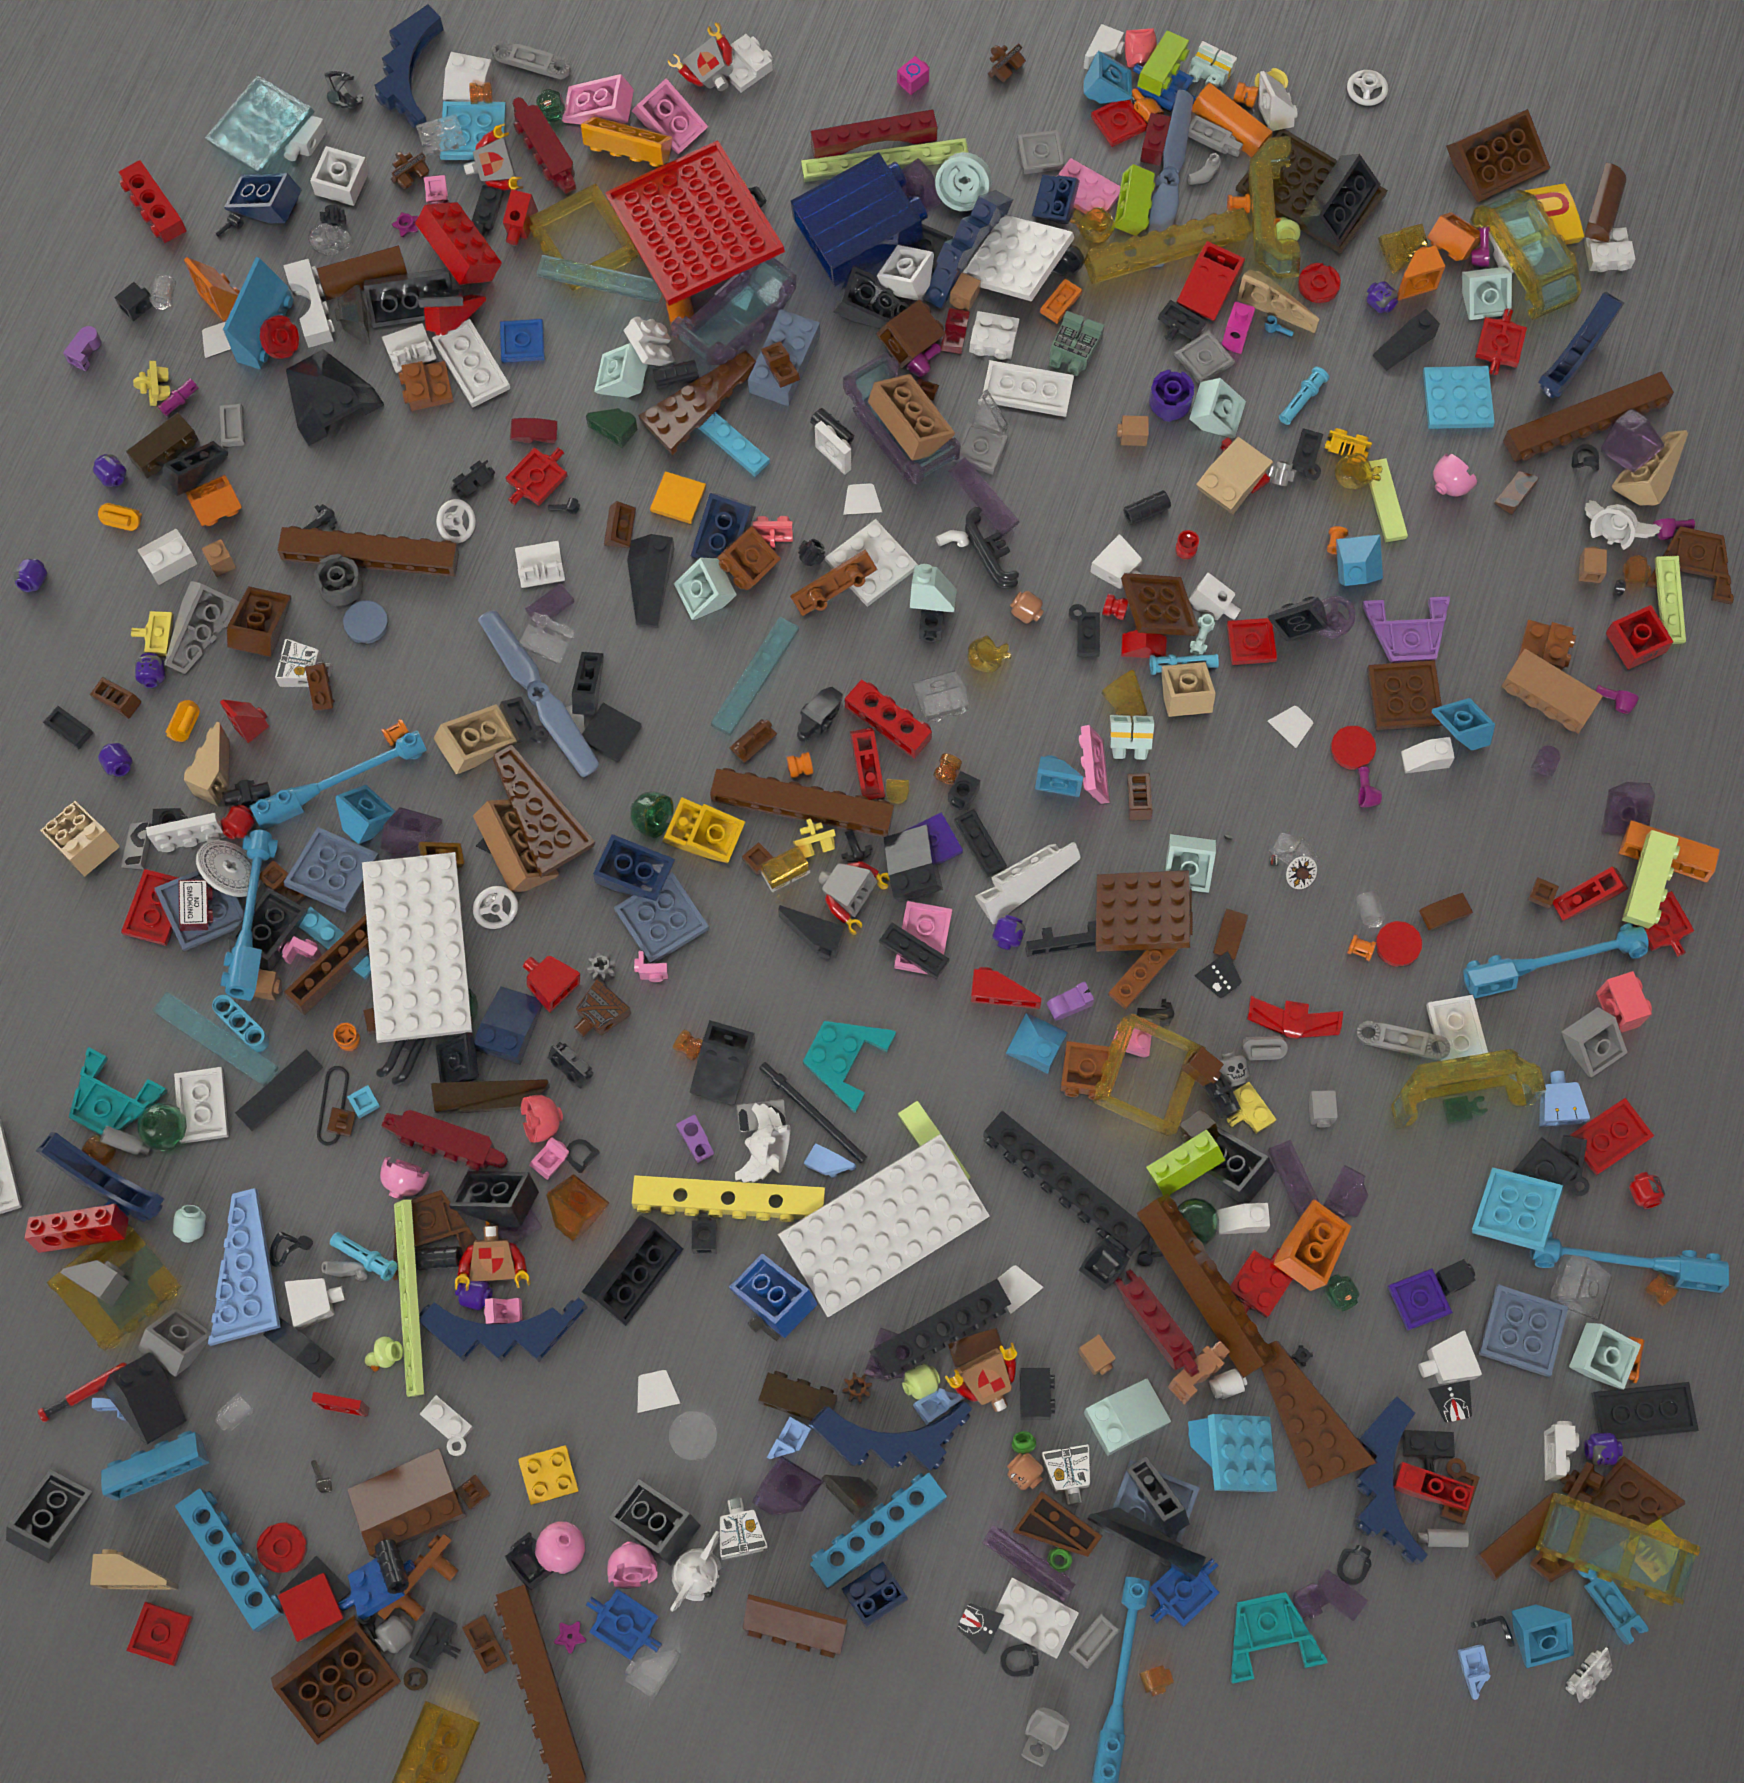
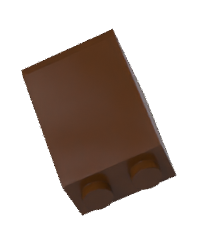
M920 299L886 323L876 333L901 368L946 334L943 325L931 315L929 306L926 303H922Z

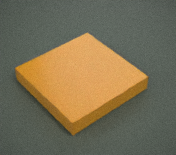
M665 471L650 511L692 524L706 490V484Z

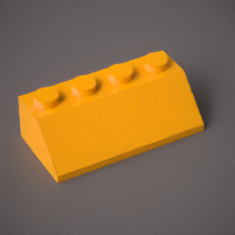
M595 116L581 123L583 144L590 146V149L593 151H610V155L617 157L622 155L629 156L630 160L636 162L648 161L649 165L654 167H661L669 162L673 140L671 136Z

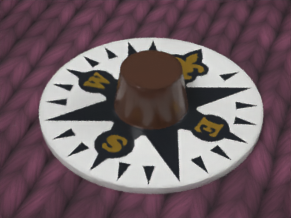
M1307 856L1294 859L1286 871L1288 884L1295 889L1308 887L1316 877V863Z

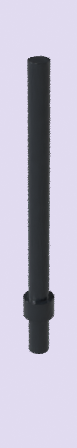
M766 1062L759 1067L772 1080L771 1083L777 1089L781 1088L861 1164L867 1159V1156L787 1082V1078L781 1072L778 1074Z

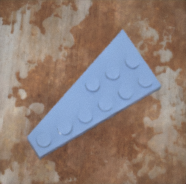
M256 1188L234 1193L231 1197L227 1222L229 1227L227 1238L224 1241V1258L221 1260L215 1296L217 1298L215 1313H213L211 1321L213 1326L211 1336L208 1339V1345L210 1346L280 1328L259 1194Z

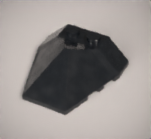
M324 349L286 369L297 428L308 446L327 437L325 427L361 408L364 414L367 415L384 406L383 401L373 386Z

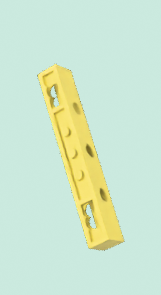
M634 1175L632 1194L633 1209H637V1212L651 1213V1210H661L662 1214L673 1215L675 1211L685 1212L684 1214L688 1216L708 1213L710 1217L720 1218L725 1214L732 1215V1218L746 1219V1216H756V1219L761 1221H768L770 1217L780 1218L782 1222H794V1219H803L823 1207L825 1201V1188L636 1175ZM675 1190L687 1191L686 1200L682 1202L676 1201L673 1197ZM723 1193L734 1194L735 1201L730 1205H726L721 1201V1196ZM771 1196L782 1197L783 1203L780 1207L773 1208L769 1204V1198Z

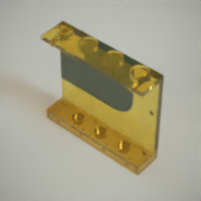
M129 1223L125 1239L92 1244L64 1267L67 1268L98 1260L103 1264L109 1261L126 1274L123 1277L129 1283L113 1306L77 1285L60 1272L46 1282L62 1298L98 1342V1347L104 1351L116 1347L120 1343L121 1337L127 1332L135 1331L140 1326V1321L146 1316L154 1315L159 1310V1306L165 1300L173 1299L182 1287Z

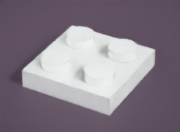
M820 421L815 425V447L846 475L851 470V446L846 440H841L830 425L826 426Z

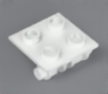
M422 323L382 337L396 373L402 371L401 365L423 361L424 364L436 359L432 344Z
M558 541L515 548L521 588L565 581Z
M1607 1647L1602 1653L1598 1650L1595 1653L1592 1652L1584 1663L1581 1664L1585 1673L1577 1669V1674L1574 1673L1566 1682L1567 1686L1565 1689L1572 1695L1576 1692L1579 1703L1585 1698L1589 1699L1596 1691L1595 1686L1601 1679L1605 1680L1610 1675L1612 1663Z

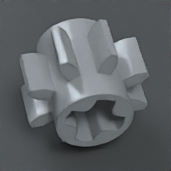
M1277 460L1276 465L1272 464L1268 476L1272 477L1271 482L1282 486H1287L1288 481L1293 482L1296 470L1292 469L1293 464L1282 460Z
M597 952V956L594 959L589 958L592 966L588 967L587 971L588 973L594 972V981L600 978L606 982V978L609 975L614 976L611 968L616 967L615 961L609 962V953L606 956H602ZM600 964H604V970L599 969Z

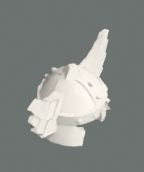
M1589 500V503L1585 504L1584 510L1586 515L1592 519L1590 525L1592 538L1603 535L1608 539V544L1612 545L1614 542L1621 543L1623 550L1631 545L1634 537L1648 538L1660 532L1661 527L1656 524L1651 525L1638 522L1636 515L1626 505H1610L1604 509L1596 501Z
M755 1103L752 1107L759 1125L758 1130L745 1140V1145L749 1148L751 1158L742 1169L735 1172V1180L742 1179L743 1183L749 1181L753 1183L759 1179L763 1180L772 1169L781 1173L787 1158L791 1127L790 1125L782 1126L779 1113L776 1114L772 1107L769 1108L764 1103L760 1106Z
M718 1531L715 1532L705 1549H689L675 1560L671 1571L672 1583L679 1594L671 1607L672 1612L680 1607L685 1598L692 1601H703L704 1594L711 1592V1589L717 1585L718 1571L723 1568L719 1559L712 1553L718 1542Z

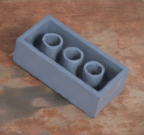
M780 309L763 348L781 341L789 353L790 361L799 373L801 380L820 338V322ZM760 352L748 379L749 393L789 406L800 380L780 388L762 352Z

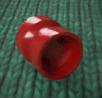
M1185 530L1179 534L1175 551L1180 558L1191 559L1196 555L1199 545V536L1196 532Z
M1108 594L1102 615L1110 616L1113 614L1117 619L1124 620L1129 604L1126 598L1116 599L1115 595Z

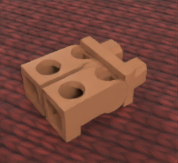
M1220 1341L1212 1348L1207 1345L1197 1358L1194 1359L1198 1365L1199 1373L1190 1377L1183 1369L1171 1381L1168 1388L1185 1405L1198 1391L1194 1386L1206 1381L1211 1374L1214 1376L1224 1365L1222 1360L1226 1358L1230 1351Z

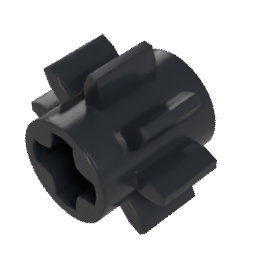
M327 205L325 212H320L322 227L325 226L328 231H339L342 228L341 224H346L344 209L341 210L338 205Z
M811 539L809 542L804 540L798 548L799 559L807 566H813L815 563L820 565L825 558V551H823L825 547L816 539Z

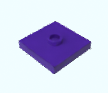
M942 812L906 829L910 830L928 825L937 865L963 853L962 847Z
M1433 1268L1387 1286L1407 1331L1453 1313Z

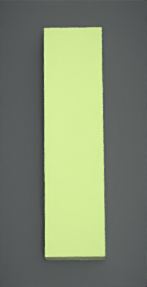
M1387 459L1365 462L1364 467L1385 543L1407 539L1408 534Z
M1658 556L1655 558L1659 617L1674 641L1673 644H1684L1686 642L1679 556Z
M918 1101L898 1113L899 1118L919 1146L940 1134ZM948 1145L949 1149L951 1150L952 1154L954 1155L955 1159L957 1160L967 1179L970 1180V1175L968 1174L964 1166L961 1164L957 1156L954 1154V1152Z

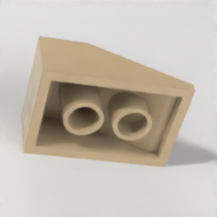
M1237 437L1208 468L1196 485L1199 491L1234 515L1272 465L1273 461L1240 437Z
M497 704L441 724L433 738L456 774L477 767L492 758L497 752L517 743Z
M103 1549L101 1554H93L90 1583L92 1586L101 1589L178 1590V1584L123 1556V1552Z

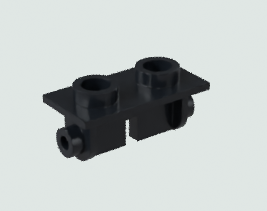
M479 460L470 467L471 472L466 476L461 473L453 479L454 484L450 489L452 490L456 487L457 491L455 493L460 499L463 497L467 498V496L478 489L473 483L475 480L481 487L493 478L495 471L491 467L487 468L485 466L488 460L483 463Z
M559 1042L556 1046L552 1045L547 1058L554 1067L559 1068L566 1075L571 1083H575L581 1089L585 1078L589 1080L594 1075L592 1067L581 1058L573 1062L572 1060L577 1057V1054L566 1043L562 1044Z

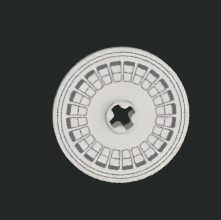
M213 840L203 844L196 855V865L202 877L212 887L222 893L236 897L247 896L253 861L247 857V852L233 843L222 840Z

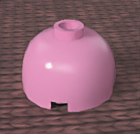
M1446 453L1437 462L1433 471V478L1436 483L1435 488L1442 495L1447 494L1453 497L1465 495L1477 485V479L1474 473L1471 476L1468 474L1467 470L1469 467L1453 454L1448 456Z
M385 1157L380 1170V1180L383 1186L390 1191V1196L403 1199V1196H414L424 1188L430 1174L428 1171L423 1174L421 1173L422 1168L400 1159H396V1162L393 1163L389 1162L391 1157Z
M557 1521L549 1524L540 1533L536 1542L535 1555L538 1562L546 1570L565 1574L574 1570L581 1563L585 1553V1539L582 1532L575 1525L569 1522Z
M626 1542L610 1555L607 1567L608 1582L613 1581L614 1586L617 1588L641 1587V1581L648 1579L649 1584L657 1578L658 1571L655 1557L649 1548L636 1542Z

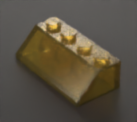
M425 1701L392 1783H456L480 1722Z

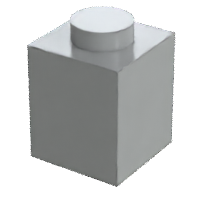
M1312 1091L1308 1097L1310 1124H1317V1127L1321 1128L1330 1127L1338 1118L1336 1092Z

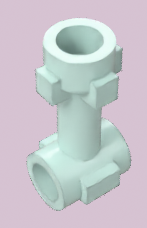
M1204 614L1202 617H1199L1197 624L1199 626V633L1196 641H1191L1190 652L1194 655H1203L1206 652L1207 645L1204 643L1207 634L1215 626L1214 618L1210 614Z

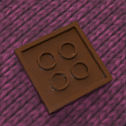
M1133 573L1123 574L1121 581L1138 633L1196 636L1199 628L1181 577Z
M1435 660L1368 665L1367 672L1376 730L1443 726L1432 713V709L1442 706Z

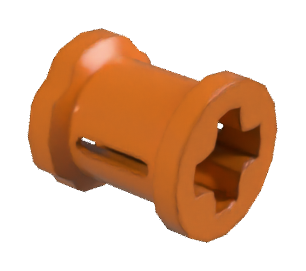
M1249 194L1241 197L1227 196L1228 214H1232V212L1250 213L1251 201Z
M1334 526L1329 529L1330 543L1327 547V552L1337 554L1336 539L1346 538L1349 532L1347 528Z
M399 719L397 724L388 729H381L391 747L394 746L397 739L409 733L402 719Z
M1354 934L1347 953L1365 957L1367 961H1370L1376 942L1362 940L1358 938V935Z

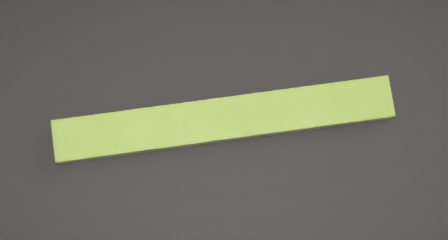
M966 138L801 160L804 182L942 164L956 153L969 152Z
M402 1200L394 1204L406 1396L415 1397L424 1394L412 1204L411 1200Z

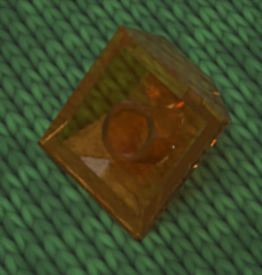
M575 1174L554 1187L546 1195L555 1227L572 1241L583 1235L609 1205L606 1199Z

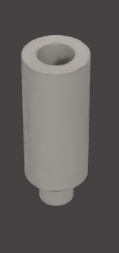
M106 1126L100 1139L102 1143L134 1155H138L139 1152L147 1155L150 1146L143 1144V1139L110 1126Z
M1427 1528L1426 1533H1417V1542L1426 1543L1427 1547L1467 1548L1469 1535L1467 1529Z

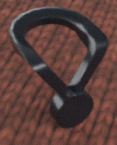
M340 71L325 73V78L331 90L327 93V99L331 104L341 100L339 91L346 81L354 80V74ZM343 76L344 78L335 88L331 77Z
M1589 444L1578 446L1573 452L1572 468L1590 466L1593 470H1599V452ZM1588 449L1593 452L1595 457H1585L1583 462L1578 463V452L1580 450Z
M577 1139L567 1146L569 1154L566 1159L578 1173H582L600 1152L588 1141ZM577 1144H583L591 1151L583 1161V1166L575 1162L570 1156L572 1147Z
M284 1232L277 1233L270 1247V1261L275 1267L283 1266L290 1252L297 1248L309 1250L313 1245V1241L304 1235L297 1239ZM286 1239L295 1243L285 1250L281 1260L278 1262L276 1250L281 1240Z
M1151 1235L1147 1251L1140 1252L1137 1257V1261L1141 1266H1150L1153 1258L1164 1256L1161 1251L1151 1253L1154 1243Z
M1356 1545L1355 1549H1344L1337 1565V1573L1340 1579L1349 1585L1361 1583L1371 1567V1560L1369 1559L1371 1551L1361 1545ZM1350 1554L1360 1555L1365 1561L1362 1574L1357 1579H1350L1343 1573V1564Z
M1500 1615L1487 1620L1483 1618L1470 1622L1471 1627L1476 1628L1500 1621L1509 1647L1515 1646L1510 1628L1503 1616Z
M1028 1644L1008 1647L1000 1657L1001 1668L1011 1677H1030L1034 1672V1667L1039 1665L1038 1652L1036 1649L1032 1650ZM1012 1651H1027L1030 1657L1029 1669L1018 1672L1010 1670L1006 1665L1007 1655Z

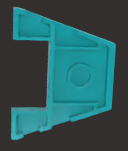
M824 1021L803 1060V1064L821 1082L826 1084L852 1112L856 1113L865 1096V1092L844 1082L865 1042L887 1052L896 1036V1031Z
M88 1047L69 1118L102 1136L106 1126L123 1131L163 1097L168 1090L147 1079L135 1099L126 1096L96 1079L108 1058Z
M1286 1592L1236 1603L1231 1684L1255 1679L1249 1657V1652L1298 1642L1304 1668L1328 1663L1327 1658L1322 1654L1316 1644V1640L1308 1631L1302 1617Z

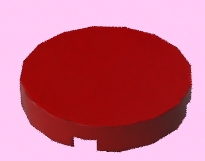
M1313 263L1301 271L1298 279V288L1305 299L1314 303H1325L1336 297L1340 289L1341 279L1339 273L1330 265Z
M283 315L268 317L260 328L262 347L267 354L277 359L291 357L299 346L297 327L289 321L291 319Z
M1346 726L1339 729L1334 735L1330 748L1335 762L1341 767L1356 770V768L1366 767L1373 760L1376 752V741L1365 728Z
M1402 921L1390 922L1380 929L1376 937V951L1378 956L1391 966H1407L1418 958L1422 950V939L1414 926Z
M287 1522L267 1527L260 1534L257 1542V1555L260 1563L267 1570L275 1573H288L296 1569L303 1562L307 1553V1541L304 1533L297 1526Z

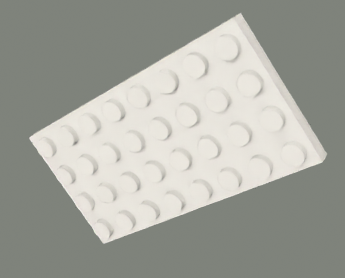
M455 852L362 862L377 1042L382 1043L472 1032Z
M939 1134L777 1235L826 1317H830L990 1216L942 1135Z

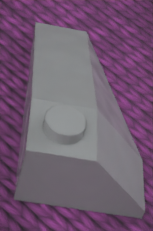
M191 581L181 603L164 665L186 674L201 657L204 649L215 641L216 636L224 627L228 626L238 607L239 601L204 584Z

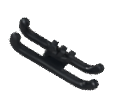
M979 506L974 507L966 515L965 531L970 542L997 586L1006 589L1017 586L1019 572L1016 570L1011 572L1003 571L996 560L1010 553L1009 547H1004L1006 542L1004 539L1000 540L1002 538L1000 532L985 539L983 538L976 526L981 521L980 514L982 509Z
M426 1038L395 1041L386 1063L382 1068L377 1069L376 1075L380 1078L387 1076L394 1068L401 1051H409L410 1053L398 1076L392 1078L393 1085L403 1084L412 1072Z

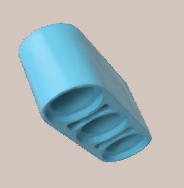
M219 995L213 1000L212 1008L217 1016L251 1050L262 1052L268 1047L269 1038L264 1030L231 997ZM230 1004L227 1011L220 1012L223 1005ZM239 1020H246L242 1027H236V1023ZM262 1035L259 1042H251L254 1036Z

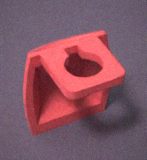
M1154 28L1126 30L1125 57L1128 67H1135L1137 63L1140 66H1145L1157 47Z

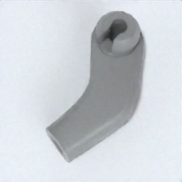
M1217 153L1209 155L1202 169L1188 174L1189 185L1207 183L1213 178L1221 164L1220 156Z
M324 1261L321 1266L322 1273L336 1277L355 1275L358 1281L368 1278V1271L365 1269L364 1264L360 1262Z

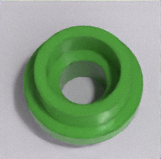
M1022 1431L1014 1435L1012 1448L1015 1452L1026 1454L1035 1449L1036 1439L1030 1432Z
M1056 1547L1049 1552L1047 1564L1052 1571L1062 1573L1071 1566L1072 1557L1068 1550ZM1062 1556L1064 1563L1061 1565L1056 1564L1055 1557Z

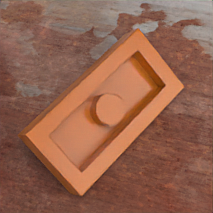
M1064 279L1040 308V313L1058 324L1066 311L1080 297L1082 289Z

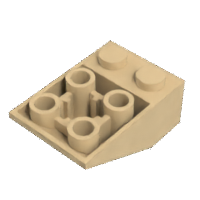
M216 722L214 727L209 729L204 745L198 748L192 766H189L184 774V781L192 794L216 806L220 804L223 798L222 792L227 791L229 788L230 740L219 722Z
M76 801L68 805L58 816L49 821L40 830L84 877L120 847L111 835Z

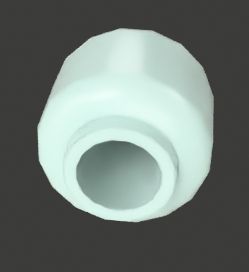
M183 1206L175 1212L173 1223L174 1235L187 1243L199 1239L204 1234L206 1215L198 1206Z

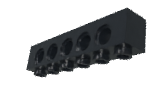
M995 1279L869 1352L883 1377L890 1374L893 1378L905 1371L904 1365L911 1362L914 1366L926 1359L924 1357L925 1353L932 1351L935 1354L946 1347L944 1342L951 1338L956 1342L966 1336L965 1330L971 1327L976 1330L987 1324L985 1319L993 1315L994 1319L1007 1312L1005 1307L1011 1305V1302L999 1280ZM979 1300H983L987 1304L986 1312L979 1310ZM959 1312L965 1313L967 1317L965 1324L958 1321L957 1315ZM939 1323L945 1325L947 1329L945 1336L940 1335L937 1331ZM918 1335H922L926 1339L924 1348L918 1346L916 1342ZM897 1347H902L905 1350L906 1356L903 1360L896 1356Z

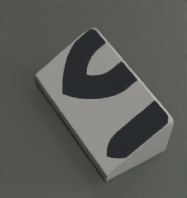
M150 822L130 824L121 867L145 869L151 841L147 836L146 827L152 826Z
M784 1099L737 1104L740 1132L758 1130V1119L752 1111L755 1103L759 1106L764 1103L767 1107H772L776 1114L779 1113L782 1126L787 1125Z

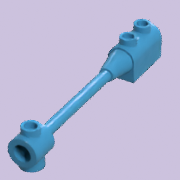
M418 730L407 733L396 740V747L318 783L315 782L281 790L273 796L258 800L255 804L250 805V808L261 830H266L304 813L302 806L317 796L320 791L398 756L405 760L418 759L427 749Z
M254 830L249 836H245L242 849L247 850V857L253 860L243 925L231 953L226 952L223 965L229 968L228 973L223 972L220 986L225 987V993L228 996L248 1001L252 1000L256 991L262 952L261 949L253 948L251 932L262 861H266L270 857L274 858L278 840L272 839V835L264 830Z
M1628 923L1620 928L1616 940L1537 959H1502L1500 955H1495L1486 964L1480 965L1478 960L1471 961L1463 970L1464 981L1469 994L1473 995L1474 999L1516 989L1520 976L1539 967L1614 949H1619L1623 954L1629 953L1633 959L1640 958L1648 952V937L1642 926L1634 928L1633 924Z
M1552 1232L1549 1233L1544 1252L1530 1249L1531 1259L1535 1260V1266L1540 1268H1552L1561 1256L1652 1268V1270L1674 1276V1287L1722 1293L1729 1286V1264L1727 1261H1721V1255L1715 1253L1707 1254L1705 1259L1698 1258L1696 1251L1685 1250L1682 1251V1255L1651 1259L1563 1247L1559 1239L1553 1238Z
M1125 1577L1121 1602L1128 1608L1115 1693L1113 1705L1110 1707L1103 1729L1099 1731L1091 1783H1118L1126 1737L1124 1735V1708L1122 1707L1138 1610L1146 1607L1150 1585L1148 1580Z

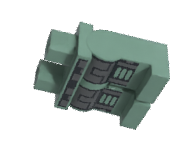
M1066 311L1061 327L1051 345L1049 365L1060 368L1062 362L1069 364L1068 372L1078 376L1082 370H1086L1103 337L1105 325L1090 319H1086L1084 323V317Z

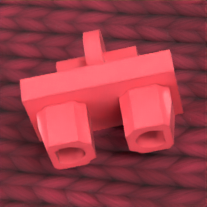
M758 516L756 521H753L754 529L766 542H770L771 548H775V542H793L792 521L789 520L788 516H780L777 518V521H769V518L766 516Z

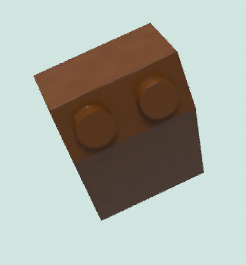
M248 586L227 626V647L271 657L279 641L290 605L291 595Z

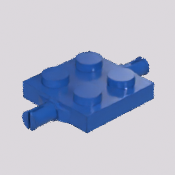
M1137 63L1133 72L1140 75L1143 67ZM1179 70L1176 76L1173 75L1171 77L1172 82L1168 90L1164 89L1160 97L1140 87H1137V89L1144 97L1153 98L1160 106L1172 111L1177 91L1180 89L1187 91L1193 83L1194 77ZM1192 95L1193 98H1194V99H1193V104H1194V102H1195V100H1196L1197 97L1194 96V95Z
M377 1558L348 1575L351 1595L338 1604L343 1612L355 1605L358 1617L364 1620L405 1596L404 1591L397 1594L388 1593L386 1585L383 1583L384 1578L380 1572ZM408 1560L403 1564L406 1574L415 1569L412 1560Z
M1211 1558L1201 1568L1195 1580L1174 1568H1170L1149 1588L1160 1604V1607L1150 1615L1153 1619L1160 1613L1154 1620L1156 1624L1168 1614L1184 1627L1220 1593L1213 1586L1208 1576L1218 1567V1564L1215 1563L1208 1568L1215 1560Z
M618 1589L605 1604H602L593 1597L589 1599L597 1606L590 1602H587L586 1606L598 1613L596 1622L589 1633L630 1660L633 1659L638 1649L644 1646V1644L656 1653L659 1649L651 1643L658 1647H661L662 1643L650 1635L659 1616Z

